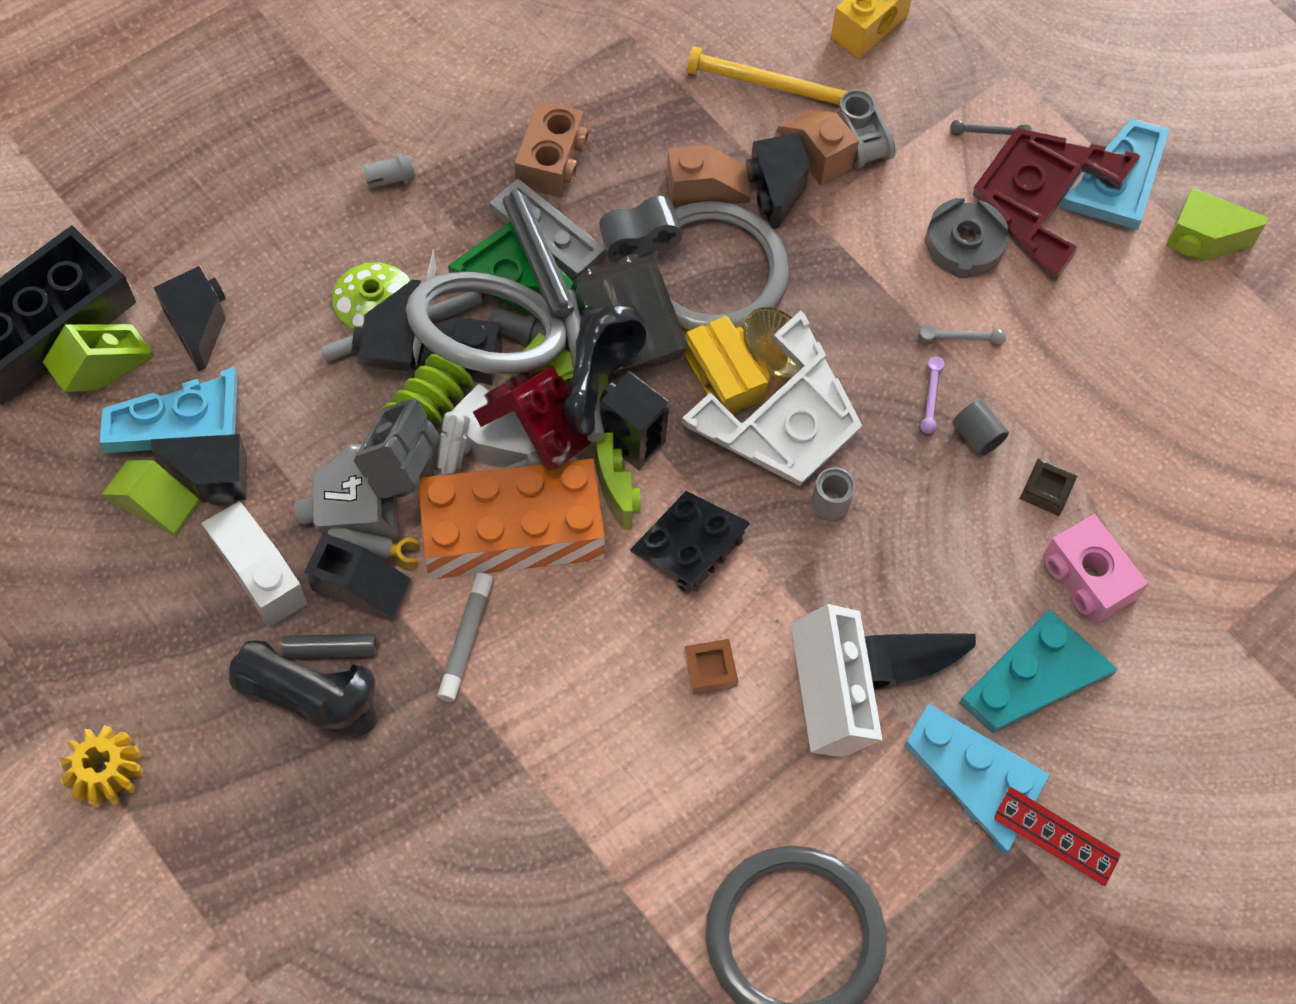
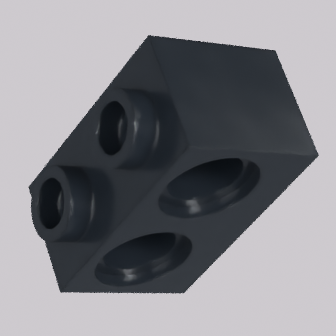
M628 372L619 382L614 380L603 390L599 398L600 414L604 433H613V449H622V458L637 470H640L666 442L669 401L631 372Z

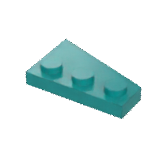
M1049 609L962 697L959 704L994 734L1039 712L1049 704L1080 692L1082 688L1113 676L1118 668Z

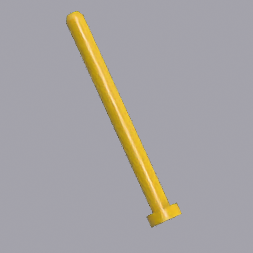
M695 46L692 47L686 73L697 75L698 70L835 105H840L841 97L848 92L702 55L703 48Z

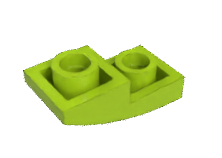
M605 433L604 439L595 442L598 478L611 513L623 530L632 529V514H640L641 512L640 487L632 488L631 471L622 472V449H613V433Z

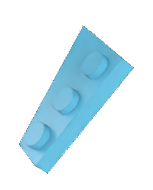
M1130 119L1105 149V151L1125 155L1126 151L1141 155L1138 165L1122 188L1118 190L1085 172L1077 186L1065 195L1060 208L1138 230L1170 129Z

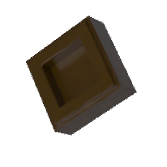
M1038 458L1019 499L1060 516L1077 479V475Z

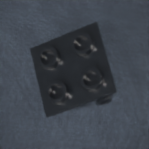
M685 491L636 542L630 551L678 577L679 579L676 581L677 587L683 593L689 594L692 590L698 591L701 588V584L709 576L707 571L715 573L718 570L717 563L723 564L728 554L736 546H740L743 543L742 536L745 534V529L750 523Z

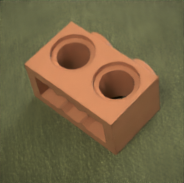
M538 100L514 162L515 180L518 178L533 191L561 198L566 183L573 184L578 168V160H575L578 151L584 152L587 146L589 129L584 128V111Z

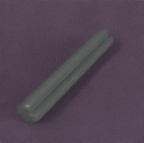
M512 190L510 195L503 198L505 210L550 313L556 315L558 319L566 318L567 314L573 312L574 302L526 195L521 194L519 190Z

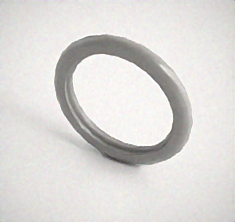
M719 201L694 202L676 208L675 212L679 225L682 227L697 221L717 220L739 226L756 237L768 257L769 275L761 295L752 304L728 314L709 315L691 311L672 300L661 287L656 269L658 251L647 252L636 259L637 280L643 295L659 314L671 323L689 331L702 325L707 326L709 322L723 316L729 317L735 328L742 327L743 329L745 328L747 318L749 319V316L756 312L757 320L759 321L757 311H761L763 319L762 311H767L768 315L769 311L771 312L779 304L787 289L790 273L787 252L780 237L772 227L750 210L736 204Z
M452 272L434 276L422 282L412 292L406 305L408 323L417 339L430 351L445 360L468 369L495 374L527 373L543 368L554 361L565 347L567 334L563 319H558L556 315L550 313L541 294L508 278L477 272ZM455 292H478L499 296L517 303L538 318L545 328V339L541 345L534 349L516 353H497L471 348L456 342L434 326L427 314L428 307L432 300Z

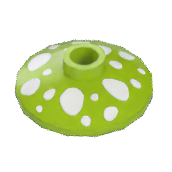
M382 262L360 264L350 268L338 279L332 292L333 309L339 321L354 331V326L363 327L364 315L407 284L409 279L407 275L392 265ZM370 289H378L375 293L366 292Z

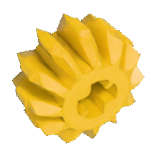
M104 725L98 737H96L91 729H84V742L79 744L76 741H68V747L73 752V755L59 758L60 766L67 771L60 777L61 783L65 788H72L70 795L77 802H82L88 798V803L93 808H99L106 796L112 805H118L119 791L123 789L127 793H134L135 787L129 778L143 775L142 767L135 763L141 758L142 753L137 746H130L132 740L125 732H120L115 736L112 728ZM102 761H107L103 763L106 769L96 773L99 772L97 765Z

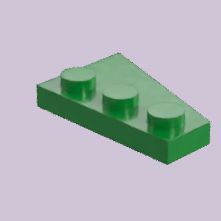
M511 221L448 265L449 273L477 272L496 275L523 284L542 295ZM559 269L567 289L575 291L581 315L586 307L591 306V300ZM488 294L527 316L532 314L515 302Z

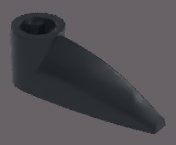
M915 633L865 636L874 690H881L894 686L897 683L922 678L950 666L975 647L976 634Z

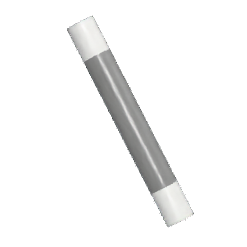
M476 574L437 697L443 701H455L493 582V577L488 574Z

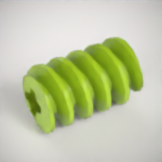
M431 354L425 360V366H420L415 371L414 378H409L404 383V390H398L393 395V402H387L382 407V410L411 398L416 399L427 414L425 420L439 426L443 419L437 409L439 408L446 413L451 412L454 407L448 397L461 401L465 396L459 385L471 390L474 387V381L471 375L460 365L447 361L437 354Z

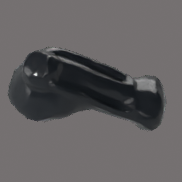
M591 305L586 307L580 315V329L576 339L574 375L569 386V394L563 403L561 418L564 423L578 436L591 435L594 431V413L600 377L621 363L637 357L645 345L647 332L644 317L637 307L614 305L602 308L597 305Z
M259 640L245 642L239 654L230 662L229 682L234 690L246 695L257 696L291 710L316 727L342 735L350 734L352 737H361L372 731L377 724L378 718L372 703L376 682L370 669L352 664L349 671L322 674L284 659L276 653L268 642Z

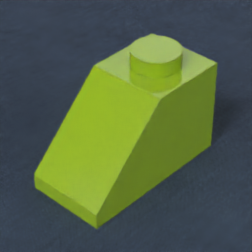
M1192 187L1165 246L1177 250L1182 255L1205 261L1254 246L1269 218Z
M132 324L65 325L43 360V363L64 392L99 391L150 360L154 353Z

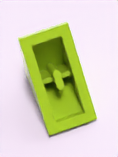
M127 460L101 494L103 499L174 537L178 535L201 503L199 498L154 460Z

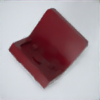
M553 365L533 375L527 372L518 373L504 381L505 383L485 393L484 397L487 402L473 411L481 427L514 411L544 466L549 471L561 467L592 443L588 440L587 435L578 436L574 434L562 420L561 411L569 390L566 382L558 375Z

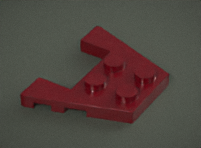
M1016 128L974 186L973 195L977 200L992 205L1002 214L1008 226V233L1052 279L1057 281L1075 255L1077 245L1044 228V225L1083 171L1120 190L1138 165L1141 155L1126 151L1125 155L1105 151L1106 146L1090 144L1089 147L1066 143L1067 138Z

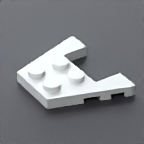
M801 310L779 329L772 338V341L801 369L744 423H740L711 393L682 418L681 422L692 431L798 486H801L862 427L839 379H835L825 359L826 354L820 342H816L809 328L810 323L806 315Z

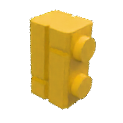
M723 316L709 322L707 326L702 325L686 332L683 337L682 353L707 395L711 393L734 415L743 408H750L765 399L770 375L764 366V362L762 361L763 364H761L758 360L755 361L749 352L750 347L747 345L744 329L742 327L735 328L730 318Z

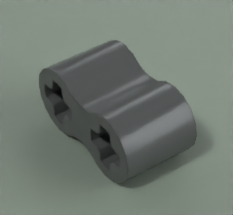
M665 196L650 197L631 209L611 210L603 215L599 222L607 257L616 264L630 263L647 252L670 250L679 244L682 239V231L674 205Z

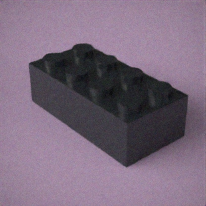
M73 225L0 277V405H3L48 370L43 360L65 325L109 324L136 304L126 276Z

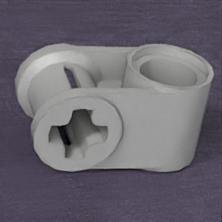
M859 89L846 92L841 97L837 114L859 140L853 168H863L865 163L880 158L885 160L893 159L896 154L894 137L889 127L885 124L873 97L866 91Z

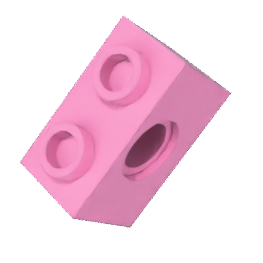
M1095 514L1053 537L1042 555L1045 558V564L1050 574L1055 579L1063 582L1071 593L1073 604L1081 614L1087 615L1094 625L1135 602L1148 585V582ZM1083 566L1095 569L1099 577L1089 575Z

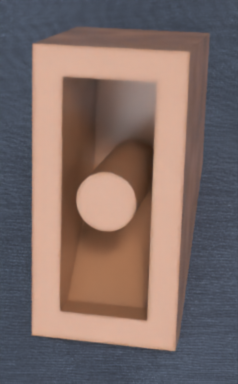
M807 110L777 126L776 131L780 136L800 133L810 163L809 172L820 186L853 169L859 140L837 113Z
M709 145L668 148L666 179L669 198L675 209L683 205L703 201H719L731 204L750 202L751 197L744 164Z

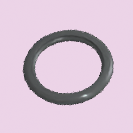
M789 845L766 849L748 857L727 874L716 890L707 913L705 940L709 961L720 985L736 1004H798L782 1002L771 998L752 986L739 970L732 955L729 939L730 920L736 903L745 890L759 878L774 871L787 869L809 870L825 876L837 884L851 899L859 914L863 931L862 953L858 966L848 982L834 994L824 999L803 1004H861L867 998L878 981L884 964L887 931L882 909L871 887L855 869L829 853L815 848Z

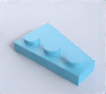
M235 367L220 371L221 377L199 384L198 379L182 383L183 389L159 396L153 392L103 408L99 441L103 453L152 450L151 439L235 434L238 379Z
M930 704L925 708L904 745L941 788L945 787L965 808L963 812L974 824L978 823L994 840L992 844L1005 856L1017 836L1016 832L994 819V815L1006 792L1012 787L1036 801L1050 774Z

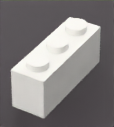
M827 604L791 623L811 753L844 758L882 741L860 611Z

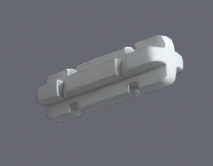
M451 410V412H447L444 415L442 430L445 434L441 433L435 461V467L438 470L433 471V476L459 473L456 469H461L467 439L463 433H468L470 416L460 410Z

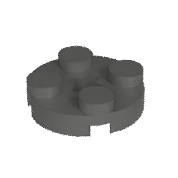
M956 198L943 203L934 211L925 236V244L932 257L959 278H968L972 274H979L992 269L1002 259L1007 245L1008 226L1006 220L996 208L978 200L977 205L964 203L965 198ZM959 231L965 234L974 233V240L972 242L964 241L960 238Z

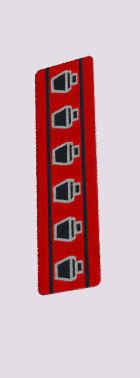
M1012 787L1006 792L994 815V819L1101 885L1107 884L1120 858L1118 851Z

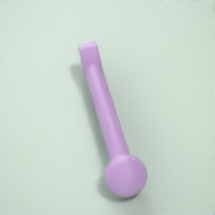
M937 356L931 357L927 364V370L930 373L925 419L920 423V429L925 434H932L937 428L933 418L938 376L944 368L943 359Z

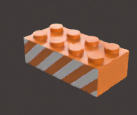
M593 458L567 461L553 471L547 470L544 464L419 478L421 484L418 487L424 552L429 580L604 559L605 536Z

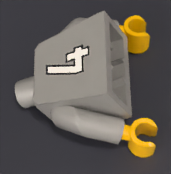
M362 444L346 446L329 464L317 468L313 473V496L295 501L294 512L298 522L302 525L314 523L315 528L320 532L364 547L381 559L387 560L389 556H393L397 565L402 569L412 570L416 568L419 561L414 558H406L401 552L404 550L420 551L419 542L409 537L402 539L398 544L392 543L391 538L399 537L397 495L385 499L377 498L368 484L369 477H364L353 461Z

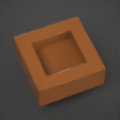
M729 639L685 646L684 655L692 694L737 687L738 677Z

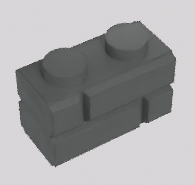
M411 398L383 408L353 460L362 475L369 477L368 484L377 498L385 499L394 495L404 497L413 493L421 484L419 476L423 469L433 461L431 453L440 435L432 422L425 420L427 414L416 399Z

